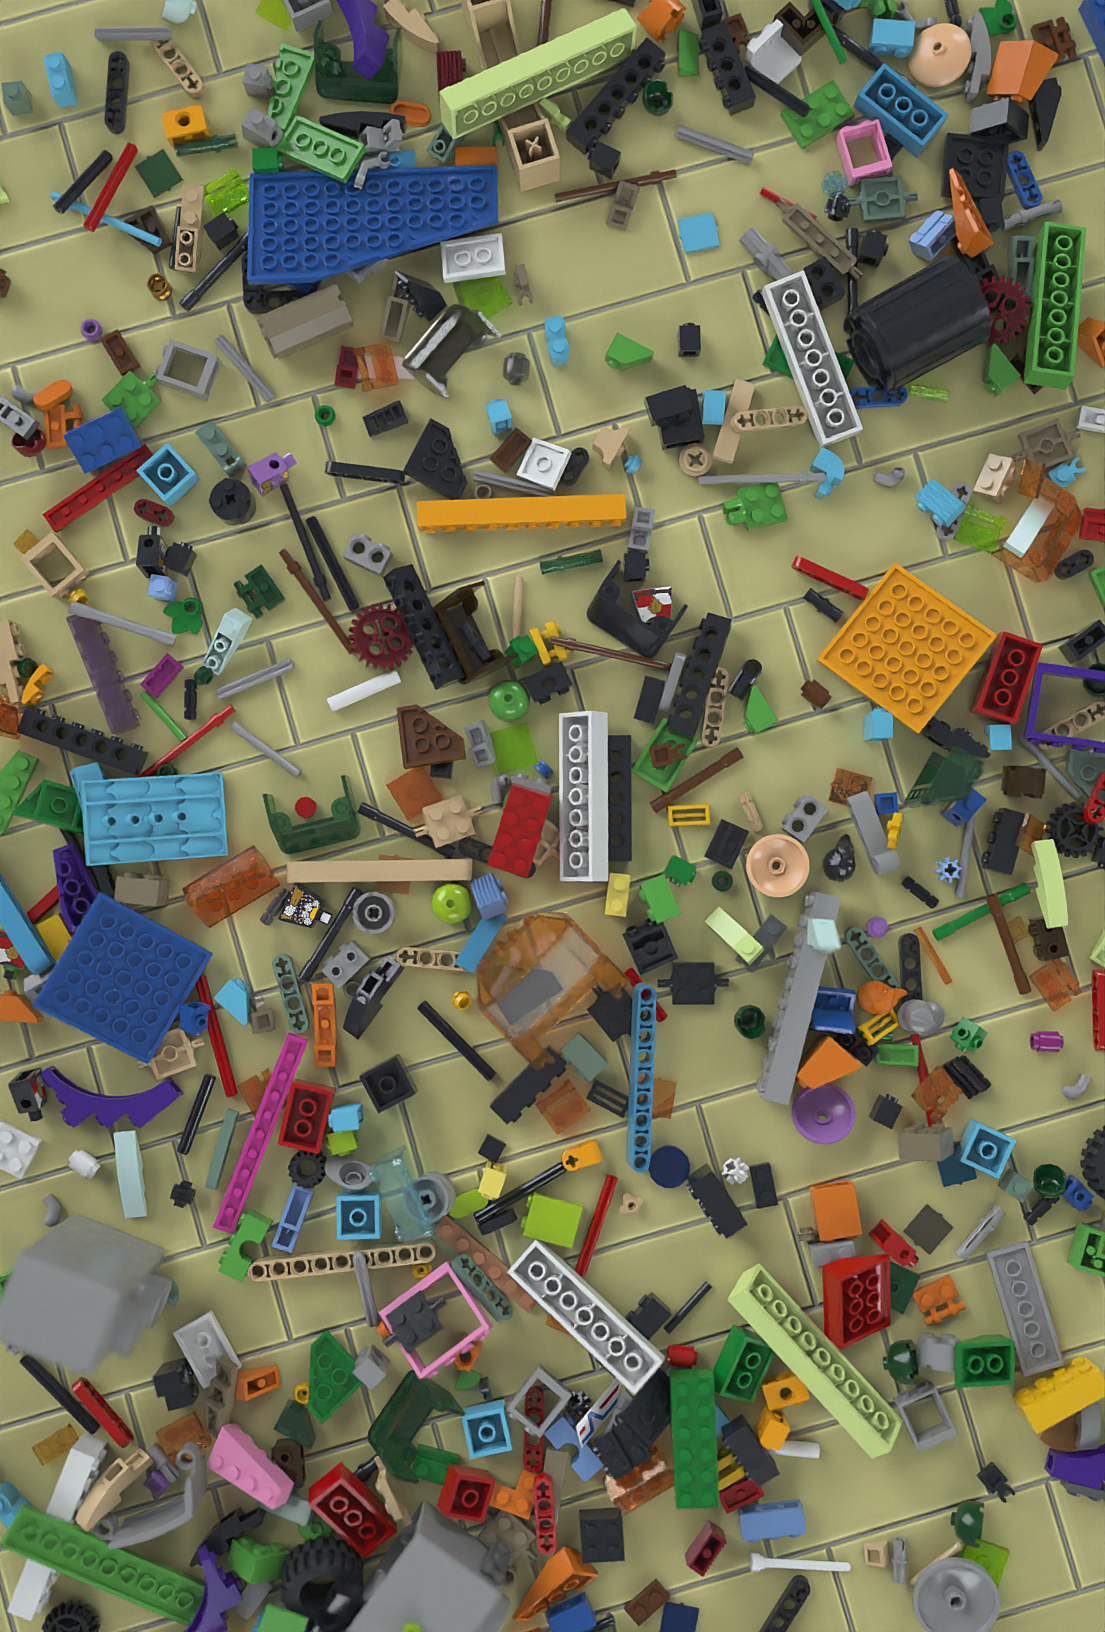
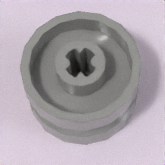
M428 1172L411 1181L404 1194V1205L408 1214L414 1220L421 1223H433L451 1211L456 1200V1191L452 1181L444 1174L438 1172Z

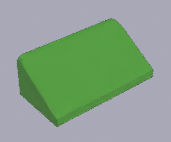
M679 29L678 76H699V34L684 29Z

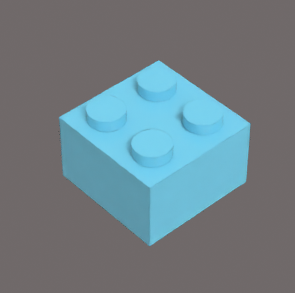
M168 443L136 470L170 507L201 480Z
M971 1118L954 1157L999 1179L1016 1140Z
M382 1190L361 1191L355 1194L345 1191L338 1193L336 1196L337 1240L380 1239L382 1234Z
M504 1399L463 1408L461 1417L470 1459L512 1450L513 1439Z

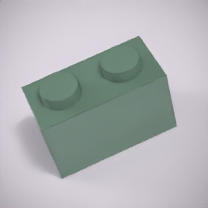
M579 1031L561 1048L563 1060L569 1065L573 1063L578 1068L576 1073L583 1080L587 1078L591 1081L608 1064V1061Z

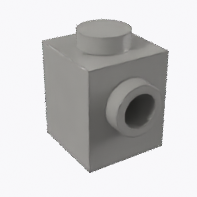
M247 63L243 79L247 95L268 99L273 78L270 76L267 66Z

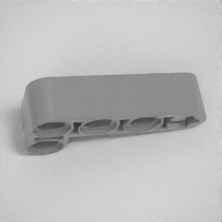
M863 791L846 798L848 809L874 873L883 875L900 868L901 863L897 853L887 848L888 841L868 792Z

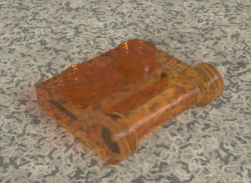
M390 342L353 349L354 357H357L363 383L361 385L362 392L399 384ZM366 354L371 355L376 377L374 382L370 381L365 360Z
M569 1079L563 1082L564 1085L543 1101L539 1100L535 1103L540 1113L557 1135L591 1111V1108ZM570 1092L572 1094L570 1099L549 1113L547 1107L566 1093Z
M195 1410L156 1432L172 1465L177 1464L176 1459L180 1450L176 1451L174 1447L196 1435L199 1440L194 1443L200 1449L212 1445L211 1437L206 1433Z

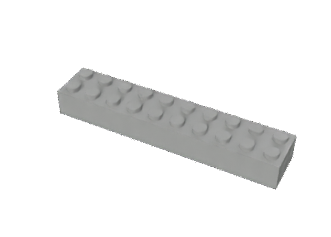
M809 891V895L806 894L804 897L803 906L805 911L798 920L800 930L799 934L795 935L792 947H795L793 955H790L787 967L790 968L788 976L785 975L783 978V996H779L777 1001L779 1011L772 1021L773 1035L768 1037L766 1048L769 1049L767 1057H763L761 1069L764 1070L762 1077H758L756 1083L758 1094L765 1100L784 1105L789 1104L827 952H820L813 949L812 945L807 944L808 918L833 920L835 924L841 898L814 891Z

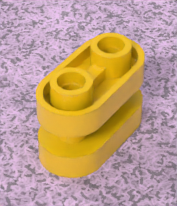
M553 621L545 623L546 630L539 632L537 627L529 630L532 641L539 651L538 655L544 669L552 666L550 659L557 657L559 662L567 660V655L570 654L569 650H565V647L552 645L553 650L547 652L543 640L550 639L551 636L559 637L562 635L558 623L554 624Z
M725 1445L717 1453L719 1491L745 1475L744 1466L742 1464L739 1466L732 1455L734 1452L731 1448L728 1450Z

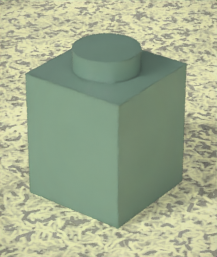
M23 81L1 83L4 105L12 115L33 113L31 94Z
M1009 1168L998 1186L1023 1203L1034 1184Z

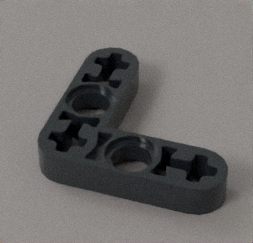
M248 252L243 255V302L248 312L251 314H265L284 306L283 297H285L286 301H289L285 302L286 304L293 301V297H297V299L303 297L297 290L263 292V284L257 285L254 288L248 287ZM273 297H277L280 300L279 305L276 307L269 306V300ZM262 298H264V303H265V306H266V307H263V305H262V303H263ZM252 299H256L258 302L255 304V307L249 304L252 303Z

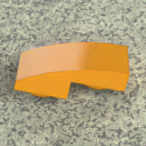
M42 663L31 676L22 696L21 702L23 704L32 706L42 700V695L46 691L41 685L48 683L52 678L51 675L55 672L49 665Z

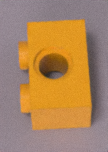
M190 105L185 109H172L161 114L166 138L171 147L211 138L202 105ZM185 122H190L187 126H182Z
M792 1370L764 1378L761 1384L769 1411H782L786 1406L792 1404L801 1405L806 1402L805 1400L810 1399L807 1387ZM789 1388L788 1394H780L782 1389Z
M767 1404L764 1405L754 1426L761 1442L760 1444L768 1450L775 1449L777 1451H780L791 1429L785 1414L781 1411H769Z

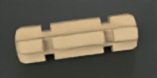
M749 792L740 794L738 798L740 803L744 805L743 810L748 821L751 822L750 826L753 832L762 830L764 826L762 821L758 819L759 814L754 803H751L752 798Z

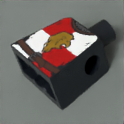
M41 1068L22 1071L8 1083L18 1113L28 1112L31 1122L43 1118L41 1107L47 1102L43 1076L40 1074L42 1073Z

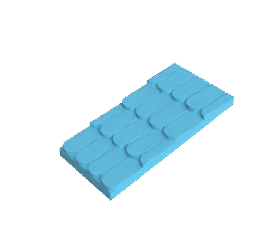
M222 772L80 781L86 866L228 855Z

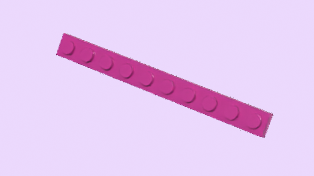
M290 1032L286 1036L214 1221L213 1228L231 1234L234 1232L306 1048L307 1038Z

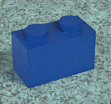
M585 1592L547 1609V1621L552 1632H588L596 1626V1615Z

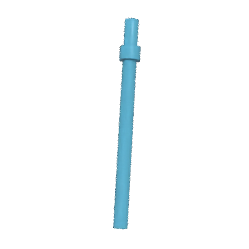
M53 191L51 199L57 201L62 194ZM76 199L68 209L72 211L77 210L88 215L92 208L78 202ZM105 213L100 220L158 247L162 243L161 238Z

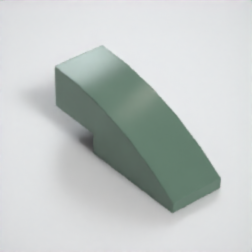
M1011 236L1008 243L1007 280L1010 277L1013 278L1012 285L1020 282L1018 289L1026 288L1022 295L1023 297L1030 296L1027 301H1031L1035 258H1032L1034 236Z
M292 1492L287 1503L275 1509L269 1508L259 1500L256 1502V1506L303 1526H311L315 1516V1511L308 1505V1499Z

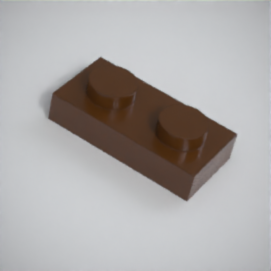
M118 329L100 339L122 377L129 371L133 372L141 367Z
M655 1579L624 1606L625 1611L640 1626L670 1599V1594Z

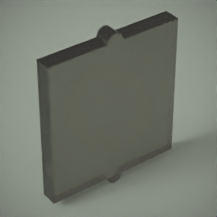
M926 1204L903 1232L914 1241L916 1246L919 1245L930 1255L954 1227L943 1218L941 1213H937Z

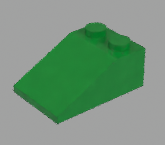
M1001 1334L981 1335L955 1343V1387L1014 1385L1015 1341Z

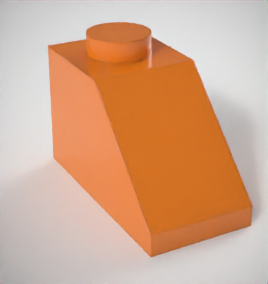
M1087 317L1078 326L1077 343L1094 362L1103 368L1105 366V322Z
M4 990V993L0 994V1021L27 1023L44 1021V1016L36 1007L32 1006L31 1001L25 995L17 994L16 990Z
M278 1365L251 1368L238 1372L235 1399L247 1401L280 1387Z

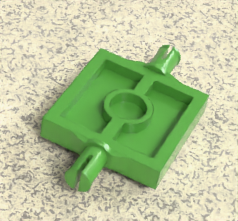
M129 371L101 401L110 411L123 405L136 429L162 402L151 389L158 381L157 376L152 373L144 382Z

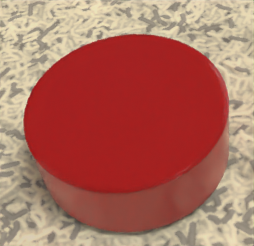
M301 797L296 801L295 811L299 816L308 818L315 814L317 805L312 798Z

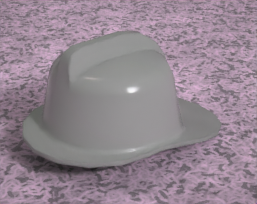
M912 999L901 1005L898 1010L897 1019L899 1024L908 1031L931 1034L942 1026L945 1014L941 1006L936 1003Z
M339 1154L331 1156L325 1164V1173L328 1178L339 1184L345 1192L350 1194L364 1192L374 1177L370 1166L348 1155L339 1156Z

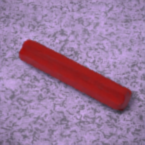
M629 968L624 972V976L633 988L636 984L643 982L633 968ZM644 989L641 992V998H645L648 995V989ZM656 1001V1020L660 1023L667 1018V1014Z

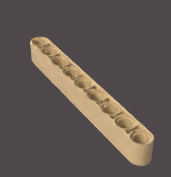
M472 859L287 862V883L473 880Z
M425 1238L260 1257L255 1259L250 1265L248 1276L255 1282L355 1271L352 1260L353 1255L360 1252L367 1254L369 1260L366 1261L367 1269L427 1263L433 1260L437 1246L432 1239ZM428 1246L432 1249V1253L424 1254L421 1248ZM408 1249L411 1255L404 1257L400 1250ZM386 1251L390 1254V1258L383 1259L379 1253ZM345 1256L348 1259V1263H340L338 1257ZM317 1259H325L327 1266H320ZM296 1261H303L306 1264V1268L300 1269ZM276 1263L283 1264L285 1271L277 1270ZM255 1266H261L264 1269V1273H257Z

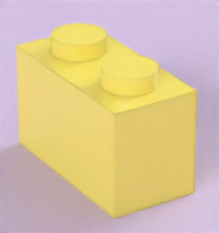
M609 872L604 908L605 915L626 917L631 875Z
M488 1159L478 1192L482 1193V1197L490 1200L499 1198L508 1166L497 1162L494 1163Z

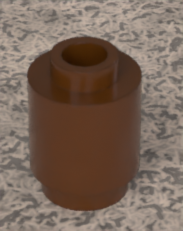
M815 679L812 681L807 680L800 688L803 691L801 696L815 708L819 707L822 709L832 698L829 695V691Z

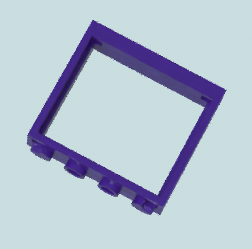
M1038 662L1033 675L1023 739H1029L1028 743L1039 745L1041 741L1050 742V746L1063 748V745H1070L1072 750L1078 751L1090 748L1093 749V753L1105 754V742L1034 732L1043 674L1105 683V671Z

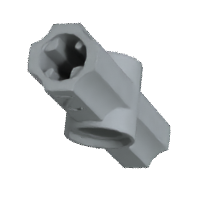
M754 227L746 231L740 238L739 242L753 256L755 265L761 271H766L774 281L794 274L780 258L781 255L778 249L772 243H767Z

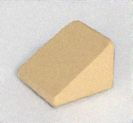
M875 1541L863 1543L865 1565L886 1568L890 1563L889 1542Z

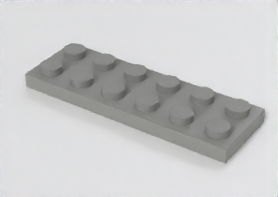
M1024 1240L985 1252L1011 1340L1015 1341L1014 1350L1022 1375L1025 1377L1065 1365L1028 1242Z

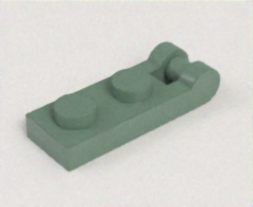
M212 420L195 432L230 478L235 475L237 470L240 468L244 469L247 466ZM234 459L235 462L228 466L227 462Z

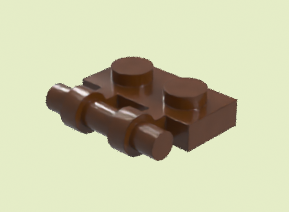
M1064 17L1056 20L1057 26H1054L1053 20L1050 19L1035 24L1030 29L1034 41L1059 54L1054 64L1063 62L1065 59L1064 53H1067L1069 60L1077 57L1075 51L1076 44L1071 39L1069 33L1071 29L1069 24L1065 22ZM1058 36H1061L1062 41H1063L1062 44L1060 43V40H1059V37H1058Z

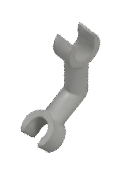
M901 1L900 5L903 11L896 9L894 15L897 18H902L903 21L915 22V29L925 30L933 25H937L936 17L914 20L907 11V3L905 1Z
M381 152L378 157L361 162L354 183L355 187L362 189L368 168L379 166L386 169L389 167L390 161L383 162L381 158L386 157L387 152Z

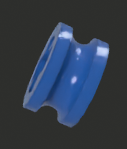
M540 760L539 765H534L533 767L547 780L548 774H553L554 772L543 760Z

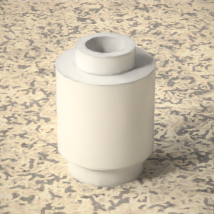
M83 1149L79 1152L75 1150L68 1159L70 1162L68 1166L83 1178L92 1179L101 1167L98 1164V1160Z

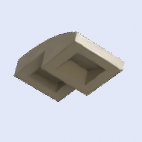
M620 180L607 220L608 225L627 230L640 186Z

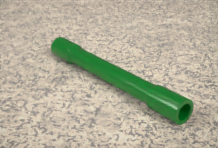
M1024 882L999 896L1003 907L1031 892L1028 885ZM986 903L932 930L935 939L940 941L968 924L990 913L988 904Z

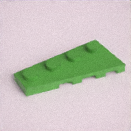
M280 43V55L276 63L277 73L276 79L273 80L272 87L274 91L273 96L270 98L268 117L278 122L280 128L285 133L296 114L319 58L314 53Z
M20 750L15 753L0 772V834L5 835L14 816L12 812L19 805L40 760Z

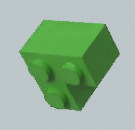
M664 874L640 884L638 895L642 904L647 903V906L650 908L647 910L651 922L656 921V924H660L681 914Z
M1077 1222L1067 1263L1075 1269L1105 1277V1251L1102 1250L1105 1242V1232L1098 1227Z
M243 1535L232 1540L227 1565L250 1585L281 1579L283 1563L290 1551L280 1542H272L262 1546L253 1536Z

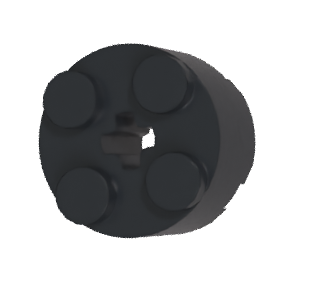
M225 478L217 483L211 491L209 498L210 506L213 512L226 524H245L254 516L256 511L255 497L243 482Z

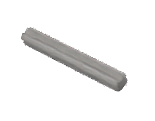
M168 26L96 27L94 36L98 41L171 40L173 32Z
M679 125L676 130L675 136L679 139L747 164L752 162L754 152L683 125Z
M219 335L215 339V343L266 402L274 399V392L224 335Z
M476 470L474 474L475 482L537 497L554 496L553 490L534 483L481 470Z
M286 659L217 688L216 694L219 699H225L294 670V663L291 659Z
M362 1252L355 1253L352 1260L367 1325L369 1327H376L379 1324V1318L365 1256Z

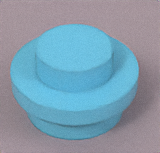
M636 454L634 457L630 455L624 464L626 473L635 474L642 464L639 455Z

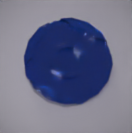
M665 1145L652 1153L648 1170L651 1178L657 1185L664 1188H675L686 1181L690 1173V1163L682 1149L672 1145Z

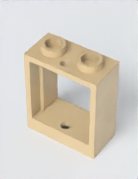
M53 532L49 533L20 558L48 593L57 600L67 597L71 592L70 590L76 585L84 583L87 579L86 576L90 574L61 538ZM58 547L74 565L76 570L53 588L36 568V565Z

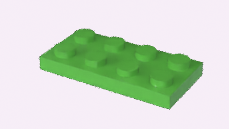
M298 115L294 116L276 146L280 155L345 184L366 151L364 144Z

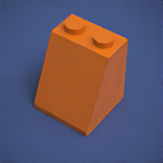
M1034 40L1000 42L986 95L992 97L993 102L999 101V99L1004 97L1012 99L1017 104H1020L1022 100H1031L1059 54Z
M822 1033L801 1056L795 1081L804 1089L808 1086L813 1090L860 1069L862 1065L831 1037Z

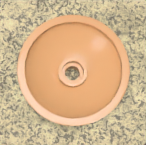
M948 23L933 25L925 29L914 40L913 48L908 55V65L912 76L920 84L928 87L945 86L958 79L966 70L971 59L972 50L969 37L963 29ZM941 46L939 50H934L936 47Z
M774 834L763 837L753 845L747 856L746 871L750 882L758 891L771 897H785L795 893L803 886L809 874L810 866L806 850L797 840L787 835ZM774 862L779 863L777 870L772 868Z

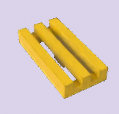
M709 804L667 806L668 827L710 825ZM705 808L704 813L672 814V810ZM705 817L706 821L673 822V818Z
M893 1009L887 1017L869 1030V1026L886 1014H875L858 1027L859 1031L864 1033L862 1036L867 1038L868 1046L873 1045L900 1025ZM891 1019L894 1020L893 1023H891L878 1034H876L874 1037H872V1033H874L884 1024L889 1022Z

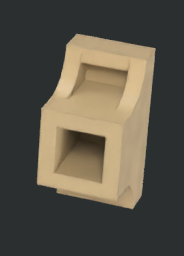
M622 425L617 430H610L603 426L593 443L592 449L602 456V467L607 470L610 469L617 456L621 457L626 448L623 444L630 431L626 426Z

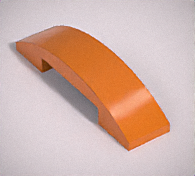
M312 983L315 1030L314 1067H336L337 1029L333 983Z

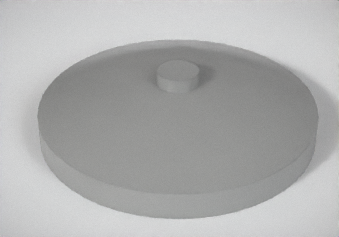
M944 1558L928 1565L917 1577L912 1591V1603L916 1617L927 1632H988L999 1614L1000 1597L991 1575L981 1565L965 1558Z

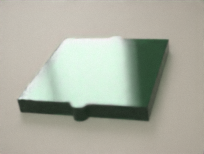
M164 149L152 156H147L146 160L135 166L154 198L165 191H170L173 186L183 181Z

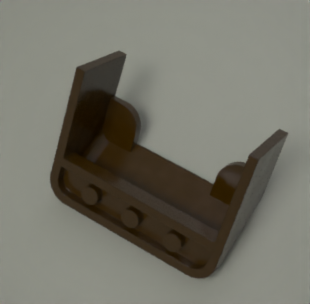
M484 581L459 587L433 607L465 675L464 678L458 681L463 685L495 672L519 657L518 653L504 657L500 650L492 649L489 652L493 657L481 664L477 655L468 647V642L459 631L463 624L470 622L476 633L482 636L472 614L478 609V600L474 592L485 585Z

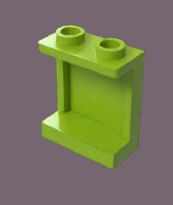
M534 1191L532 1196L528 1195L526 1208H529L527 1216L523 1215L520 1228L523 1229V1236L572 1248L583 1204L578 1201L571 1203L538 1194V1191Z

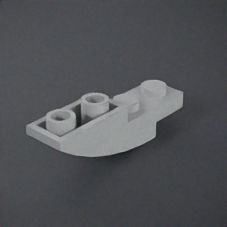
M975 11L972 19H968L965 33H968L972 52L966 74H969V79L965 82L963 94H966L964 103L973 104L976 99L979 86L985 85L990 76L991 69L990 39L986 24L979 11Z

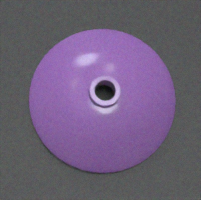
M826 1083L813 1090L808 1086L805 1089L803 1088L794 1098L791 1116L795 1128L804 1138L817 1144H833L841 1141L851 1132L855 1123L856 1112L852 1099L843 1089ZM824 1116L826 1120L821 1121L819 1117Z

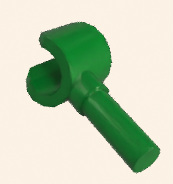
M498 120L493 121L495 130L492 138L493 147H495L497 139H500L502 146H504L505 139L500 133Z

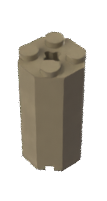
M336 283L259 316L260 319L257 320L261 333L274 359L277 357L281 359L354 327L351 315Z

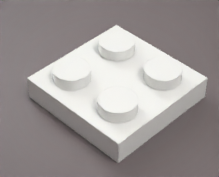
M533 438L517 472V476L555 491L572 453L568 449Z

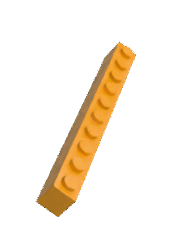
M625 494L417 501V526L419 531L423 530V533H435V530L452 533L456 532V529H464L465 532H475L477 528H485V531H496L497 528L517 530L518 527L535 530L539 529V526L557 529L562 525H568V528H579L580 525H588V527L595 528L600 527L601 524L618 527L626 521Z

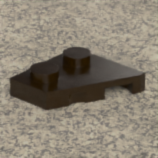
M152 205L122 221L162 239V243L158 247L129 234L153 254L172 245L156 208Z

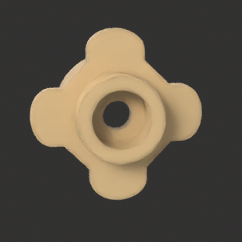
M630 1193L624 1194L620 1212L632 1214L633 1217L639 1216V1208L643 1204V1199L640 1196L630 1195Z

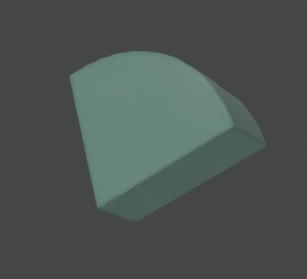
M167 1276L166 1278L172 1281L167 1302L176 1305L179 1300V1289L176 1282L170 1276Z

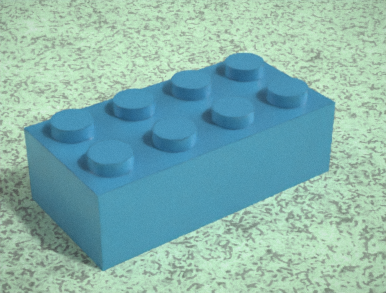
M885 63L860 91L853 106L869 120L879 119L881 129L904 145L903 147L915 157L920 155L939 132L949 115Z

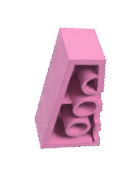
M237 1422L222 1426L206 1466L271 1509L286 1504L294 1482L277 1464H273L267 1458L268 1455L263 1449L259 1450L253 1443V1439L248 1434L245 1435L240 1429L241 1426Z

